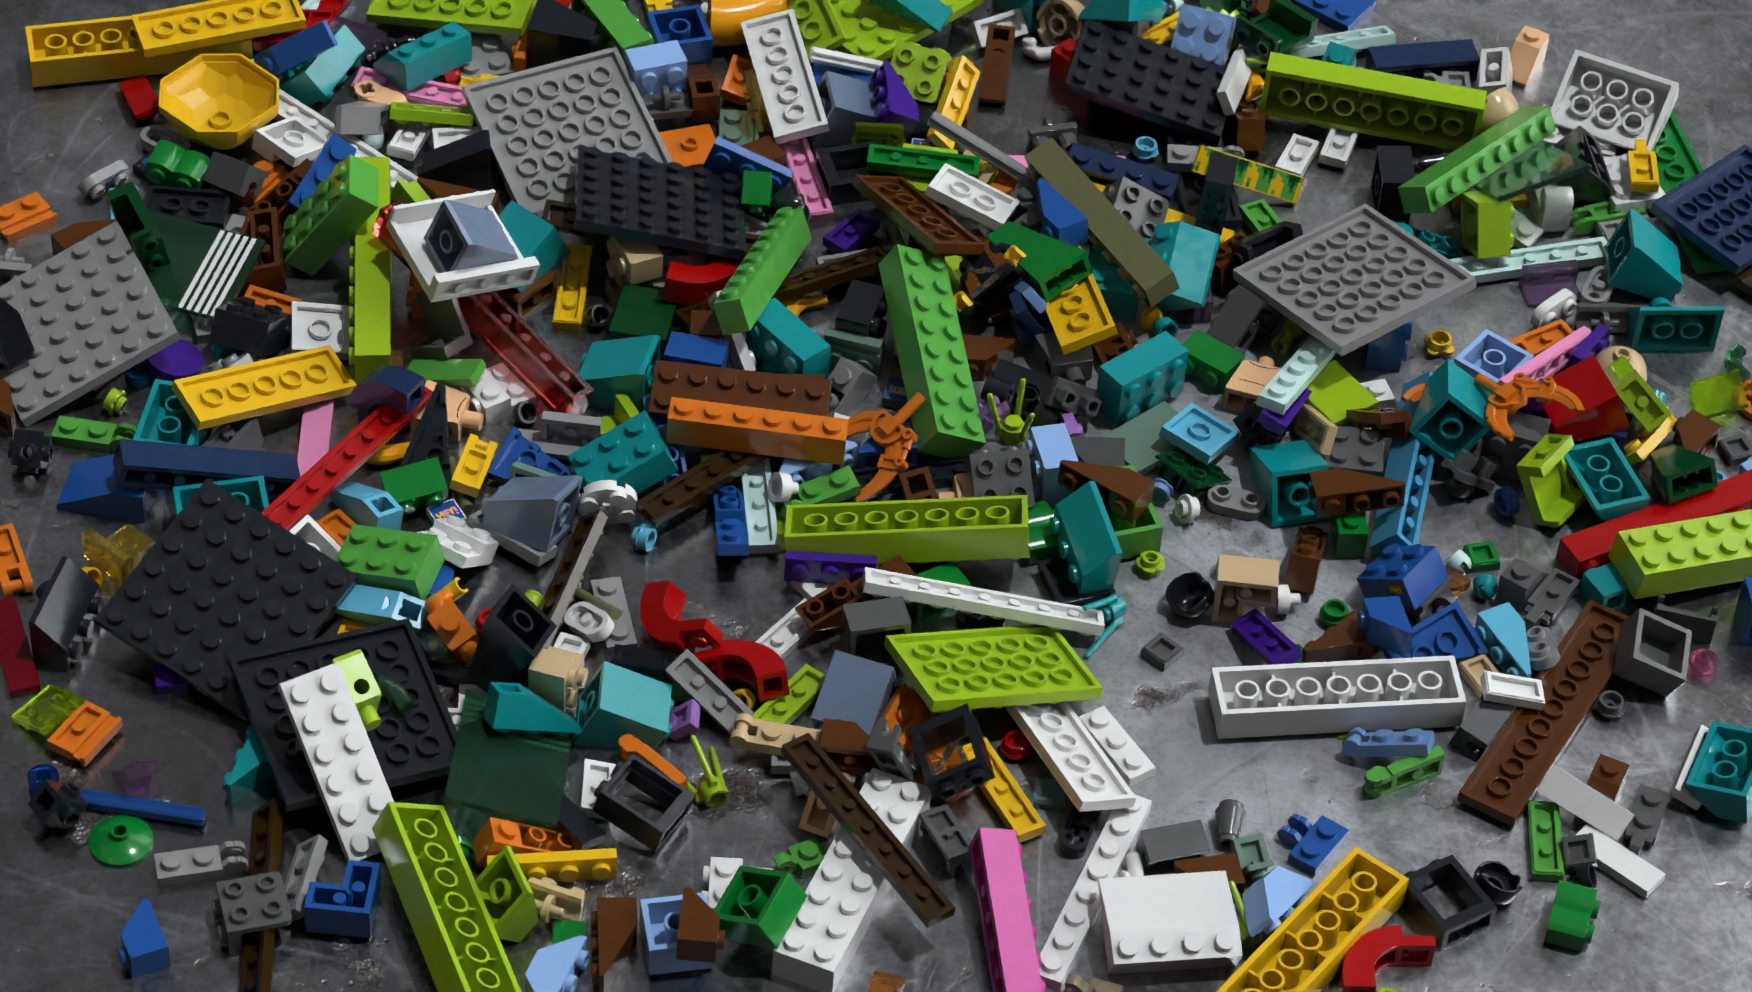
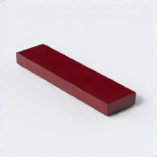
M15 596L0 599V664L10 699L42 692Z

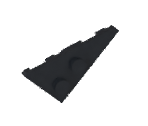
M437 382L399 467L438 457L448 488V495L451 496L452 489H449L451 462L446 387L443 383Z

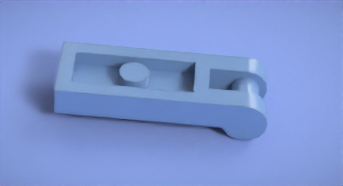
M1353 727L1342 745V751L1348 757L1428 756L1435 743L1433 730L1423 731L1420 728H1412L1407 731L1380 729L1376 732H1366L1361 727Z

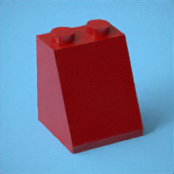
M1594 355L1552 376L1556 385L1571 391L1579 398L1585 413L1578 414L1577 411L1569 410L1565 405L1554 400L1550 403H1545L1537 412L1539 416L1544 414L1547 419L1551 420L1550 434L1571 435L1573 441L1626 431L1631 428L1619 395Z

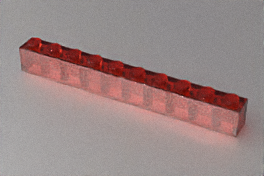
M400 199L380 209L372 233L413 273L386 227L393 206L406 204ZM495 291L458 298L462 315L470 331L552 412L584 414L594 389Z

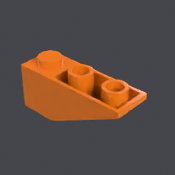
M494 817L488 818L472 840L477 866L487 867V855H497L505 845L511 846L514 854L578 850L559 831Z

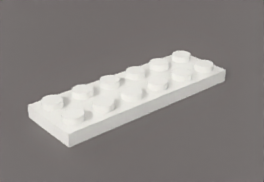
M789 9L741 22L775 142L781 144L830 131L794 10Z
M339 662L277 685L346 860L360 861L380 853L381 850L372 827L386 804L394 802Z
M1067 701L1058 704L1039 703L1030 706H1004L1079 812L1132 808L1134 806L1136 796Z

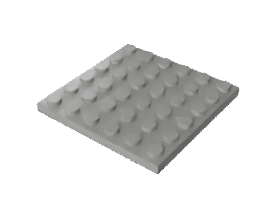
M617 46L462 86L463 97L471 114L474 115L479 131L489 130L491 156L512 201L538 217L543 216L546 199L575 204L576 156L578 147H595L607 153L622 152L634 158L649 157L656 160V162L666 164L673 162Z
M1366 203L1233 269L1234 280L1341 356L1476 288V278Z
M117 221L0 286V297L19 312L35 349L34 353L23 363L0 376V378L9 383L13 405L26 427L182 339Z

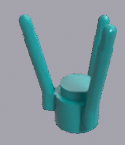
M1114 593L1107 598L1083 606L1084 611L1091 609L1102 610L1104 623H1111L1102 636H1099L1085 652V659H1088L1117 627L1124 624L1122 616L1127 613V604L1119 594Z

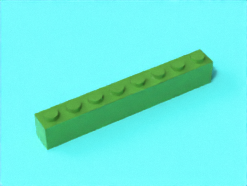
M1550 106L1520 108L1399 186L1398 190L1404 214L1434 212L1556 132Z
M783 207L776 211L773 218L768 222L766 228L713 302L723 336L751 330L812 239L802 207L796 209Z

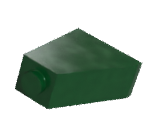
M1675 444L1649 453L1653 481L1668 504L1718 487L1715 459Z

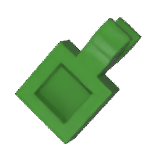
M814 837L787 847L786 853L775 855L772 860L777 866L772 868H775L776 871L789 872L790 874L798 872L801 878L816 873L826 852Z

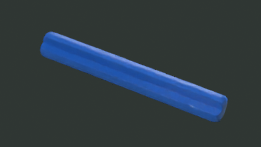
M84 789L81 797L88 804L87 809L195 826H203L206 820V809L203 807Z

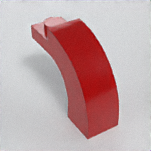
M719 256L715 262L704 266H691L670 261L661 300L682 305H693L706 301L715 292L723 290L742 260Z
M671 581L645 583L640 602L641 621L646 631L666 650L676 651V655L680 656L686 649L694 653L696 647L705 648L710 645H721L724 634L707 618L681 620L687 596Z
M726 639L722 640L721 645H710L711 649L692 653L719 680L735 679L750 684L755 689L759 702L790 695L787 671L781 657L774 650L763 644L748 640Z
M1401 925L1385 926L1364 934L1349 948L1345 956L1338 991L1376 992L1375 975L1387 967L1432 966L1436 948L1435 936L1402 935Z

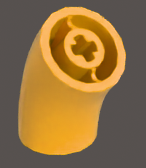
M708 0L706 22L713 38V47H730L746 44L741 22L785 11L788 9L790 0Z

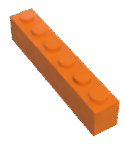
M671 397L667 418L666 443L843 465L849 419Z

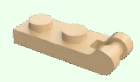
M739 713L735 717L733 724L735 730L732 731L729 740L734 748L783 756L781 753L782 745L806 733H809L820 746L822 730L753 719L749 714Z

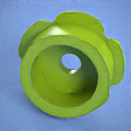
M112 388L106 396L102 408L107 410L110 416L115 412L121 414L128 403V399L124 397L126 391L124 389L119 391L116 388Z
M1144 551L1136 558L1135 563L1138 567V572L1146 578L1159 576L1165 568L1164 557L1156 551Z

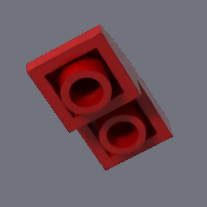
M144 74L119 83L121 93L136 120L150 119L159 112V101Z

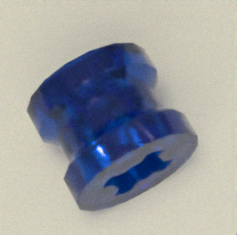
M40 764L30 769L27 774L30 798L34 796L45 779L60 781L59 771L54 766Z

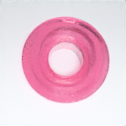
M1703 648L1692 651L1688 661L1691 671L1700 677L1712 675L1718 669L1720 663L1719 657L1713 651Z

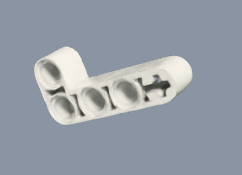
M1550 152L1520 163L1521 174L1535 224L1542 228L1544 232H1567L1574 204L1573 189L1571 186L1559 187L1557 185L1556 166L1552 153Z

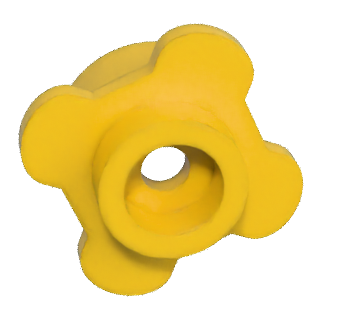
M1434 330L1424 337V343L1428 346L1427 353L1429 355L1442 356L1444 354H1454L1455 348L1451 345L1452 336L1447 331Z

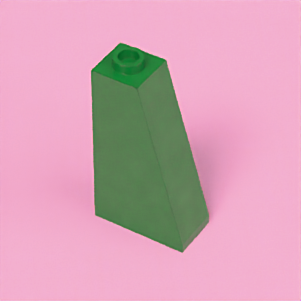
M1009 221L986 236L987 240L992 241L994 244L1004 242L1018 246L1027 255L1025 258L1022 257L1021 261L1017 263L1028 275L1022 281L1031 286L1046 303L1093 273L1086 251L1016 223Z

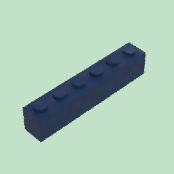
M119 439L113 458L116 485L120 487L173 491L172 487L204 483L206 479L215 482L263 475L268 499H277L300 478L296 454Z

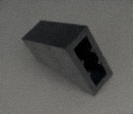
M482 130L423 153L422 165H417V176L481 191L491 190L489 130Z

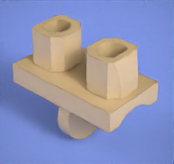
M531 877L528 880L534 894L537 913L540 914V921L548 923L551 918L581 921L585 891L577 887L566 889L557 886L555 880L543 877L540 880Z

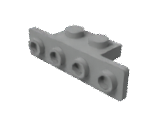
M543 411L541 431L517 429L521 431L522 436L527 440L538 444L541 450L549 457L570 460L569 454L602 436V418Z

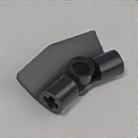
M0 297L1 376L23 363L34 353L35 349L19 312Z
M1000 359L994 374L988 375L980 398L988 401L987 394L992 393L993 396H998L1000 404L1006 401L1011 414L1014 415L1020 379L1025 378V392L1020 415L1022 420L1026 421L1029 414L1034 413L1035 417L1032 423L1036 426L1060 424L1061 414L1069 412L1044 403L1045 398L1052 389L1053 379L1039 372Z

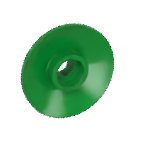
M117 815L104 819L92 829L88 839L89 850L92 856L98 862L110 867H128L139 863L148 856L154 843L153 832L149 825L143 820L129 815Z

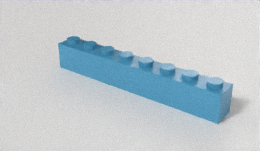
M1429 371L1404 384L1401 396L1410 388L1427 383L1428 378L1433 373ZM1400 399L1398 409L1409 410L1412 423L1420 400L1412 403L1410 401L1403 402ZM1410 433V439L1392 438L1384 478L1405 482V500L1402 507L1377 510L1369 546L1376 556H1379L1382 550L1391 544L1411 546L1418 544L1436 451L1412 433Z

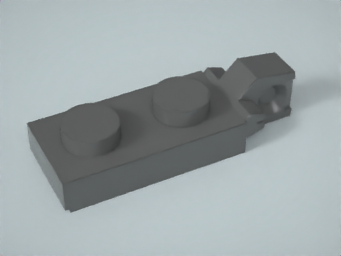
M1554 567L1527 600L1523 612L1526 615L1524 618L1526 632L1534 626H1540L1541 623L1548 625L1578 591L1581 580Z
M1640 784L1631 810L1635 816L1623 835L1624 838L1631 840L1629 850L1639 857L1644 844L1654 846L1670 798V793Z

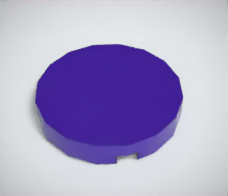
M181 339L144 360L151 374L160 380L167 381L199 375L204 365L203 354L199 349Z

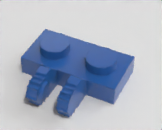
M1293 813L1287 820L1289 827L1283 825L1277 831L1280 841L1293 848L1289 853L1287 862L1314 877L1348 838L1349 833L1347 828L1323 815L1312 826L1306 817L1297 813Z

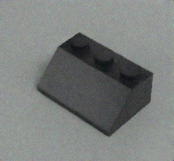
M61 557L28 622L34 663L68 672L74 661L80 659L83 643L86 638H90L93 632L94 620L105 604L104 598H101L100 584L69 557Z

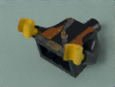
M990 240L983 242L985 245L982 255L970 254V257H966L959 264L962 274L960 276L959 292L953 296L958 313H961L965 306H972V300L985 310L992 307L1028 276L1017 265L1022 257L1025 258L1027 255L1015 245L1004 242L994 244Z

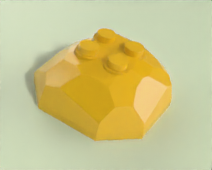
M241 53L200 54L160 79L159 112L186 139L208 148L231 149L242 144L255 134L257 129L262 128L271 121L279 111V79Z

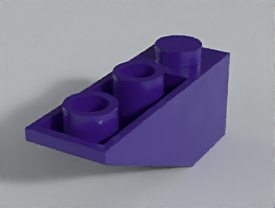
M884 60L880 68L874 70L871 77L874 91L872 100L875 102L874 118H876V123L903 124L902 140L907 141L919 123L918 104L890 62ZM880 131L889 135V132L887 131ZM890 132L891 136L898 137L897 133Z

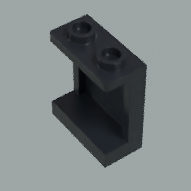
M1283 221L1232 243L1233 264L1237 268L1303 235L1301 224Z

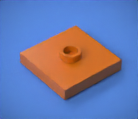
M710 124L659 132L673 162L693 169L702 167L716 140Z

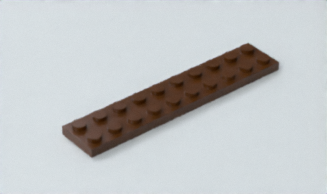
M1589 600L1557 647L1560 654L1559 662L1555 666L1541 671L1536 678L1542 681L1545 698L1544 707L1542 710L1516 707L1459 791L1458 801L1508 825L1515 826L1529 801L1536 794V790L1551 766L1556 764L1594 707L1595 702L1615 675L1614 667L1620 624L1629 616L1596 601Z

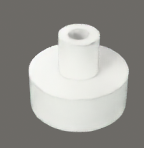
M774 472L770 476L768 494L773 502H788L792 494L798 493L799 484L792 481L789 473Z
M1280 584L1274 612L1276 615H1288L1290 613V605L1301 604L1300 593H1290L1288 584Z

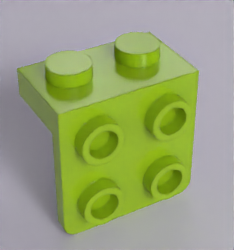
M897 41L890 64L915 101L935 104L945 72L950 73L952 60L950 53L943 49H930L914 42L905 43Z

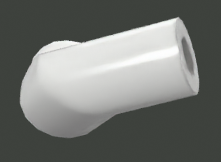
M1027 37L1022 40L1023 47L1021 49L1025 55L1037 61L1051 60V50L1056 46L1039 47L1036 46L1037 40L1034 37Z
M1136 852L1128 853L1125 856L1127 871L1122 870V875L1120 876L1116 873L1114 878L1144 876L1140 854Z

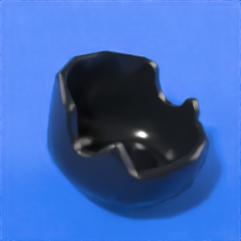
M791 186L780 188L770 203L771 219L776 211L783 207H792V209L802 207L808 223L811 214L809 207L805 204L804 195L792 193Z
M1198 572L1184 573L1174 578L1167 586L1165 593L1172 610L1183 618H1195L1204 614L1214 602V590L1209 581H1206Z
M1486 861L1480 864L1473 875L1475 882L1497 906L1511 903L1523 889L1522 886H1519L1520 875H1513L1511 870L1499 861Z

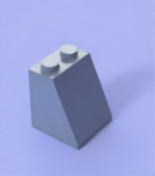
M826 70L817 85V89L830 131L808 136L811 146L828 147L855 144V137L856 141L881 140L882 142L884 137L856 136L886 135L880 131L857 130L856 132V123H876V118H874L875 102L872 100L873 84Z
M443 200L424 236L426 244L443 273L515 260L517 257L515 248L511 245L503 231L502 225L498 222L492 211L452 200Z
M578 475L513 477L504 486L501 485L491 498L488 497L485 500L481 513L484 515L482 527L547 553L572 529L583 477Z
M835 650L811 716L813 726L822 730L824 718L856 722L871 736L878 718L882 716L897 687H899L894 667Z

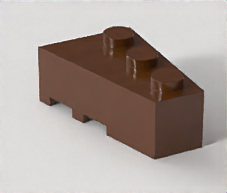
M272 207L249 211L239 234L241 236L238 246L244 236L249 238L225 280L226 285L251 239L255 238L257 240L228 291L231 300L244 297L250 284L274 292L287 290L285 249H283L284 233L277 208ZM233 250L231 254V259L235 254L236 250Z

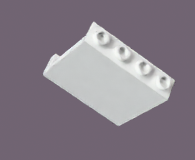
M494 189L393 206L386 227L431 303L533 283L540 263L535 256L523 258L491 205L496 193ZM443 200H452L492 211L498 222L502 225L503 231L511 245L515 248L517 257L515 260L443 273L426 244L424 236Z

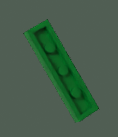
M870 143L866 170L934 179L943 165L947 163L978 179L980 157Z

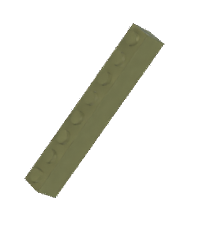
M1052 137L1024 156L1028 164L1025 170L1034 183L1038 179L1043 178L1088 218V243L1093 249L1099 248L1101 250L1100 254L1108 266L1114 265L1117 268L1116 273L1123 283L1129 282L1132 285L1131 289L1140 301L1144 299L1153 307L1179 289L1172 269Z

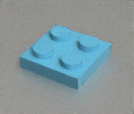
M1190 403L1161 427L1159 436L1192 455L1196 460L1208 465L1237 441L1240 431L1194 403Z

